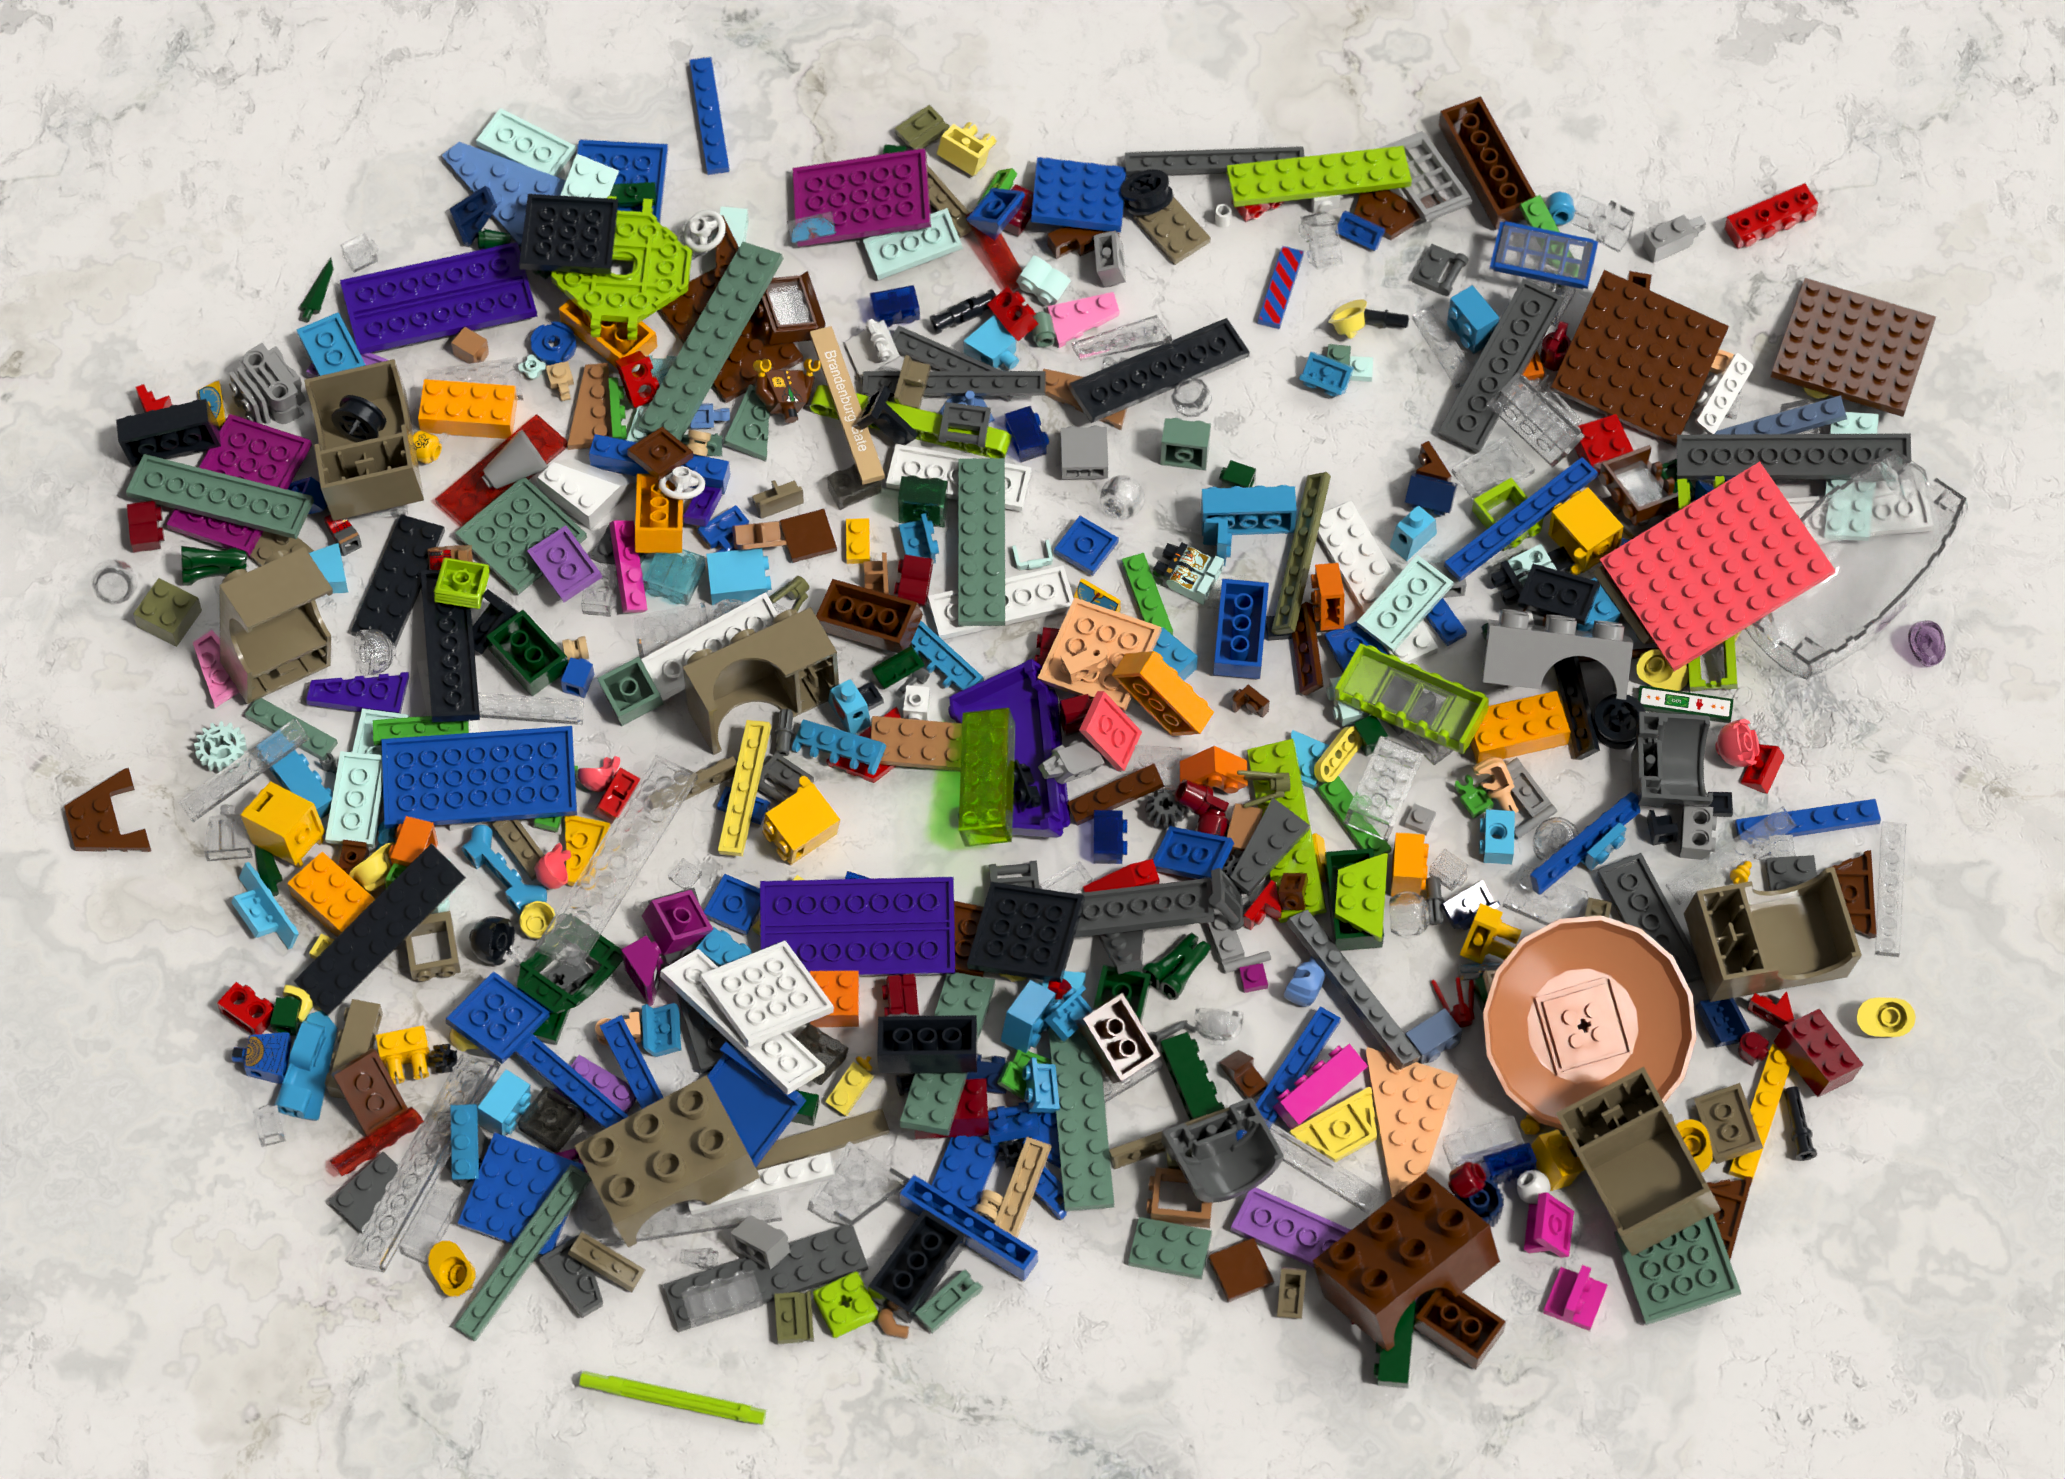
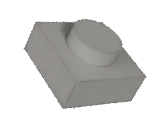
M1414 804L1404 827L1427 836L1435 819L1436 812Z

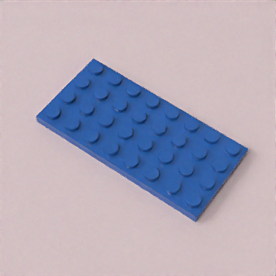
M572 726L381 739L385 829L398 828L400 823H404L406 816L432 822L434 825L577 815Z

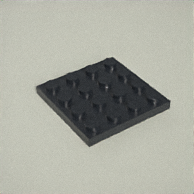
M528 194L519 262L520 269L611 274L619 206L618 199Z
M991 882L967 962L968 969L1062 983L1084 906V895Z

